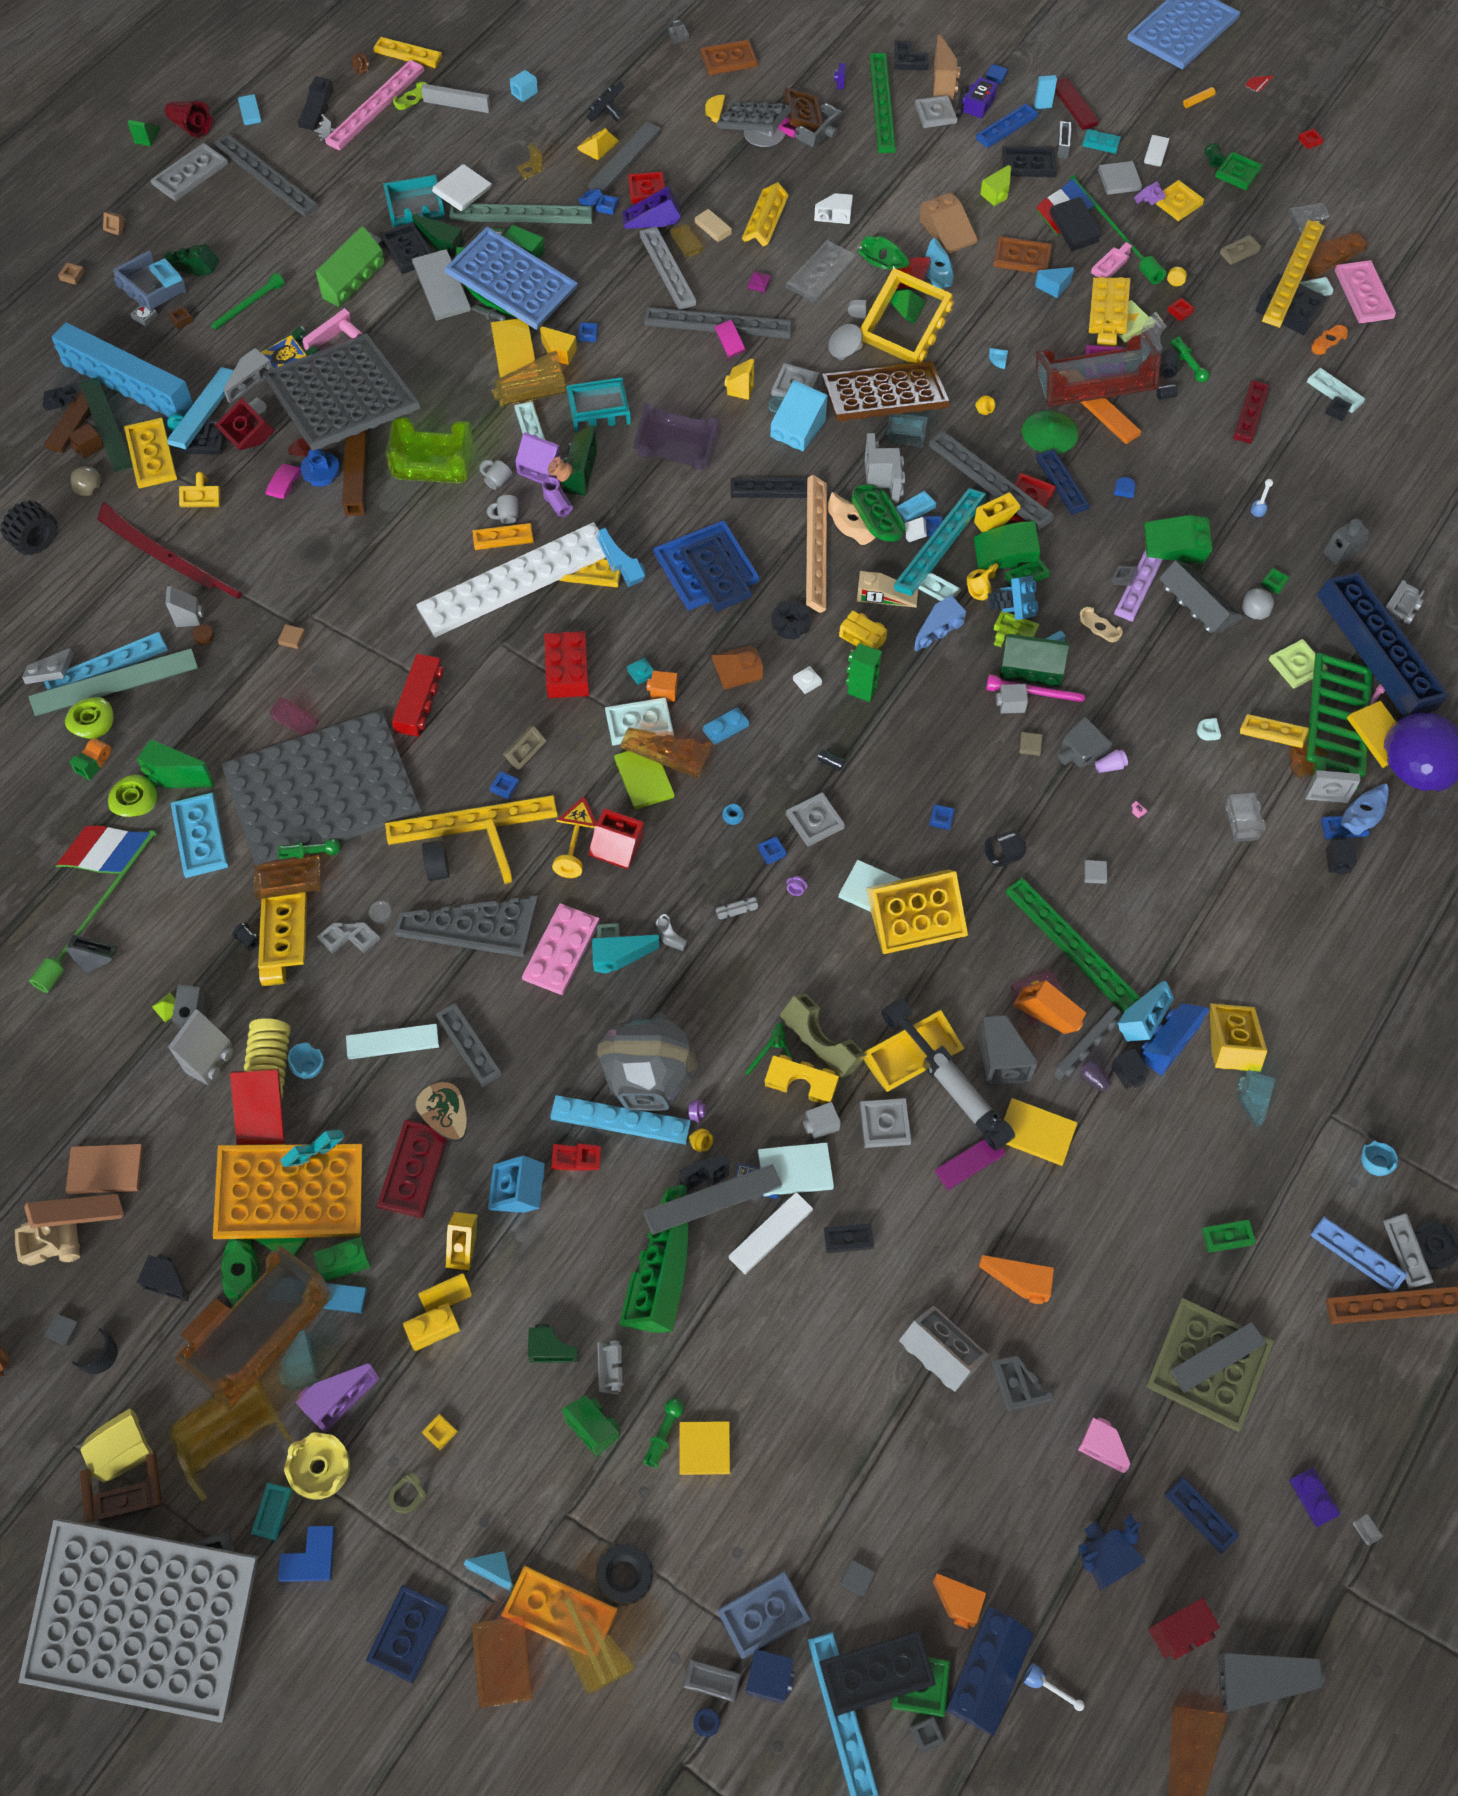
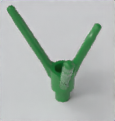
M777 1023L775 1025L772 1037L746 1070V1075L751 1073L770 1047L783 1048L786 1056L792 1058L794 1062L785 1039L786 1033L783 1024Z

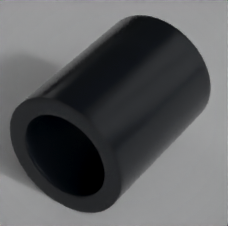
M1171 384L1157 387L1156 395L1158 400L1177 397L1176 385Z

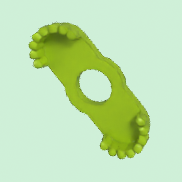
M426 82L416 83L414 90L406 92L399 99L395 96L393 98L395 107L398 110H404L411 105L417 104L423 99L421 87ZM408 96H415L416 99H415V100H408L407 97H408Z

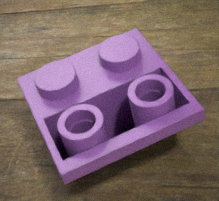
M525 432L516 458L517 474L541 484L548 477L557 478L555 475L552 476L548 473V466L555 457H560L559 445Z

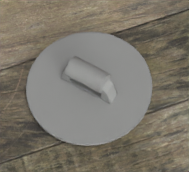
M778 128L774 132L744 130V137L753 145L769 147L781 142L785 137V133Z

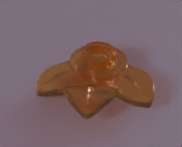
M1306 744L1303 745V748L1292 746L1289 750V756L1292 759L1290 764L1291 770L1299 778H1303L1306 773L1311 776L1314 773V763L1306 759ZM1316 746L1315 755L1326 757L1327 753Z

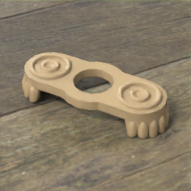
M1085 607L1081 610L1080 621L1090 628L1094 634L1100 635L1109 642H1117L1123 633L1120 626L1115 628L1107 619L1096 615L1094 608ZM1103 623L1106 629L1102 631L1097 630L1095 624Z

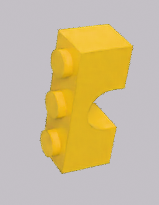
M773 1055L765 1078V1086L787 1093L792 1081L804 1079L811 1086L808 1095L809 1100L820 1104H827L833 1101L839 1076L835 1075L836 1072L830 1069L823 1068L821 1071L815 1069L814 1065L808 1062L801 1061L799 1064L793 1062L792 1058L779 1055L777 1057Z

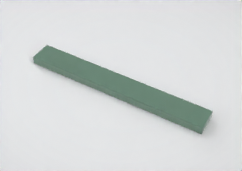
M470 204L462 211L453 205L450 208V221L592 224L593 215L592 206Z
M187 649L28 697L34 715L37 717L71 707L86 698H102L198 669L192 649Z

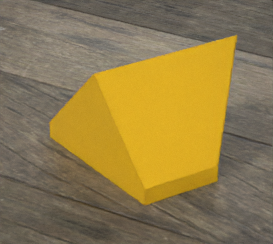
M604 128L595 135L593 134L591 138L585 139L577 148L579 151L599 160L619 140Z

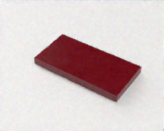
M404 1120L377 1208L423 1219L448 1139L440 1136L428 1124Z

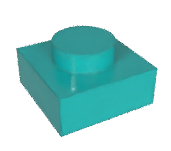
M645 657L627 666L628 673L637 685L647 681L648 678H652L654 670Z

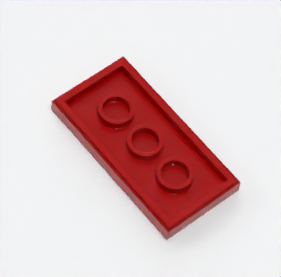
M279 1068L231 1072L237 1145H286Z

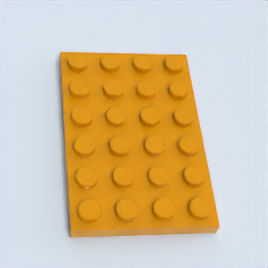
M337 1144L331 1151L323 1155L318 1152L309 1158V1162L301 1166L284 1167L280 1159L294 1146L302 1145H218L213 1239L360 1237L362 1144Z

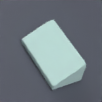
M931 572L918 588L939 601L944 600L950 595L955 599L961 591L960 588Z

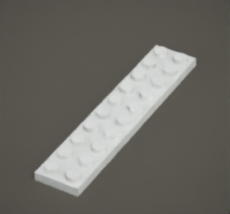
M593 522L416 604L417 609L433 636H440L561 579L564 575L572 574L579 571L580 568L606 558L596 538L599 529Z

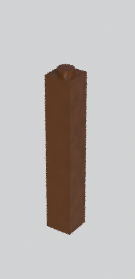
M369 429L357 435L346 437L342 497L345 516L365 515Z

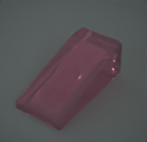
M280 697L270 710L273 720L302 735L309 734L319 722L316 718L283 697Z

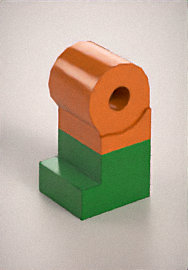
M93 738L87 743L78 757L73 756L69 763L75 773L91 780L110 756L111 746Z

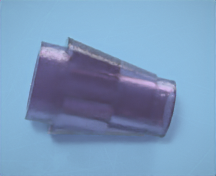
M1091 1059L1078 1071L1081 1079L1102 1093L1112 1085L1098 1063H1094Z

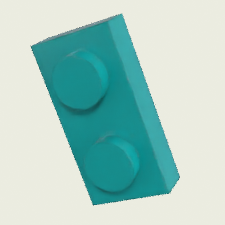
M1087 129L1082 146L1116 154L1121 137Z

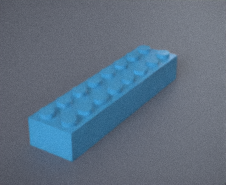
M67 322L52 336L55 344L54 347L58 351L61 358L60 361L64 366L71 367L80 374H85L94 381L101 382L108 388L115 389L124 396H129L138 403L145 404L152 410L165 414L168 418L174 413L185 416L193 405L184 380Z

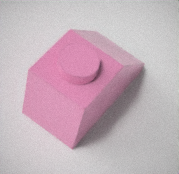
M1093 1418L1087 1426L1078 1450L1125 1473L1129 1469L1130 1461L1117 1429L1111 1427L1112 1424L1105 1419Z

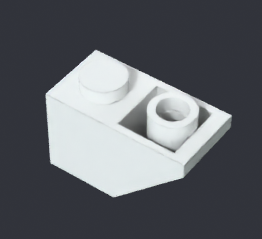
M835 193L815 204L814 221L850 224L853 195Z

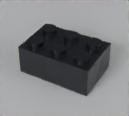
M1278 273L1261 294L1256 312L1265 315L1283 275ZM1299 284L1282 325L1304 336L1321 315L1327 297Z

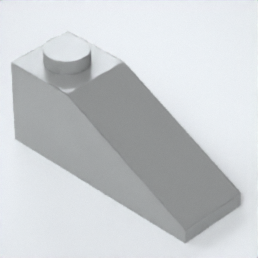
M256 348L239 360L224 387L229 404L265 380L263 372L272 369L270 360Z

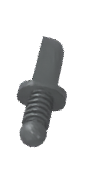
M479 305L471 307L473 311L485 315L488 320H506V317L497 313L495 308L489 310Z

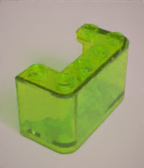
M397 417L392 421L386 449V457L391 475L401 480L465 482L467 480L473 446L470 422H454L451 428L452 434L416 432L413 423L409 419Z

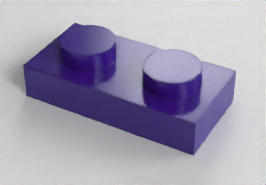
M1313 1468L1289 1480L1316 1528L1340 1516L1338 1509Z

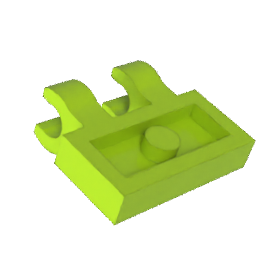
M1001 611L994 625V630L998 631L994 645L1002 647L1007 634L1035 637L1039 624L1027 619L1015 620V615Z

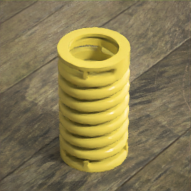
M276 1019L253 1020L249 1024L250 1031L248 1032L244 1070L279 1068L281 1098L283 1099V1085L285 1084L284 1077L286 1075L284 1070L287 1066V1045L289 1044L287 1037L290 1035L291 1027L289 1024Z

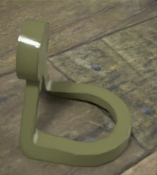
M411 1471L398 1481L389 1494L390 1506L398 1513L405 1514L411 1512L426 1497V1493L419 1485L421 1480ZM410 1482L419 1493L412 1504L407 1507H400L395 1503L394 1495L404 1483Z

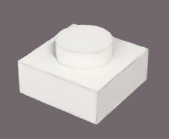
M811 666L793 675V681L804 694L822 685V679Z

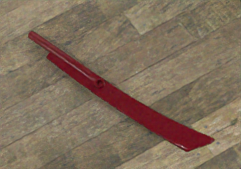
M106 502L102 503L97 520L152 557L205 587L211 589L216 586L236 599L241 598L242 592L155 542L127 522Z

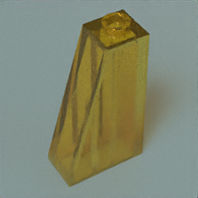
M557 350L495 380V388L492 391L494 400H498L500 407L566 393V384Z
M563 1589L550 1596L551 1601L546 1604L588 1696L635 1671L631 1660L571 1591L565 1593Z

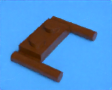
M156 1454L146 1455L148 1482L97 1494L92 1492L90 1469L80 1471L84 1523H92L97 1520L102 1521L161 1506Z

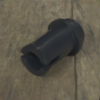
M822 749L818 756L820 764L823 765L825 763L841 771L846 759L829 752V749Z

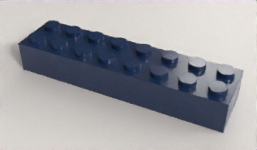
M1356 572L1330 578L1325 582L1317 594L1318 598L1401 714L1405 717L1415 713L1436 711L1449 694L1361 574Z

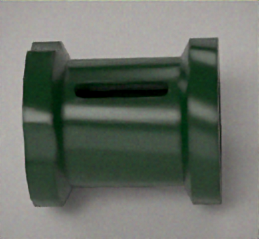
M1211 143L1205 148L1204 153L1209 158L1208 163L1210 167L1216 168L1222 165L1225 158L1220 153L1219 144Z

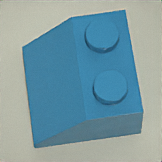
M520 1156L494 1164L488 1210L525 1213L540 1209L545 1163L526 1156Z

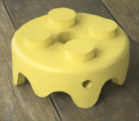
M314 1432L290 1445L284 1472L291 1488L299 1495L313 1500L324 1499L335 1494L346 1482L350 1471V1458L345 1446L335 1436ZM318 1460L324 1461V1470L319 1474L313 1473V1464Z

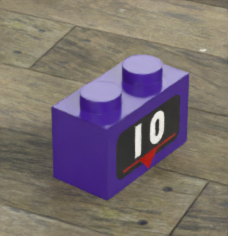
M978 77L977 81L972 83L969 93H966L963 98V112L983 118L996 98L998 83Z

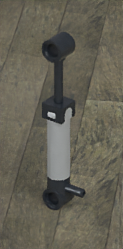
M898 998L881 1010L883 1019L892 1029L902 1026L927 1057L924 1060L923 1068L932 1078H937L982 1132L984 1140L991 1149L998 1151L1015 1138V1132L1004 1119H1000L999 1113L993 1111L952 1062L953 1057L944 1046L934 1051L908 1019L913 1016V1013L904 999Z

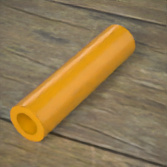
M1211 87L1183 101L1184 107L1189 108L1214 96L1215 89Z

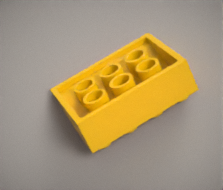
M949 869L866 887L870 911L883 954L968 936L956 871Z

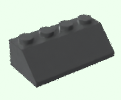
M1175 560L1159 578L1164 583L1162 585L1163 588L1169 593L1173 592L1177 596V602L1182 606H1187L1190 609L1189 613L1195 619H1200L1204 623L1203 627L1210 633L1221 634L1244 618L1190 564Z

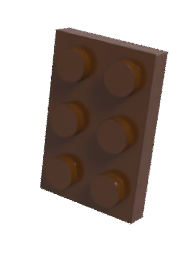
M785 88L783 93L785 104L790 105L792 110L788 114L790 124L794 127L802 126L812 132L817 131L823 124L817 96Z

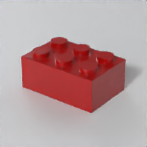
M585 631L545 633V669L548 698L589 696Z

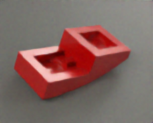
M553 1144L550 1169L571 1171L599 1170L601 1146L578 1144L576 1147Z

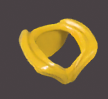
M997 563L990 565L987 571L977 569L967 576L968 590L973 598L977 600L988 598V593H991L989 579L995 578L998 567Z

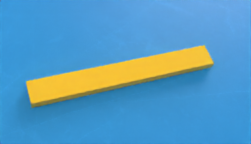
M552 795L387 822L385 827L388 845L486 829L485 820L488 819L494 821L495 827L558 816L555 798Z

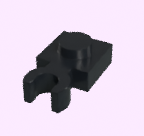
M70 386L64 390L60 387L45 391L42 406L46 411L63 407L64 402L72 403L75 401L72 394H76V390Z

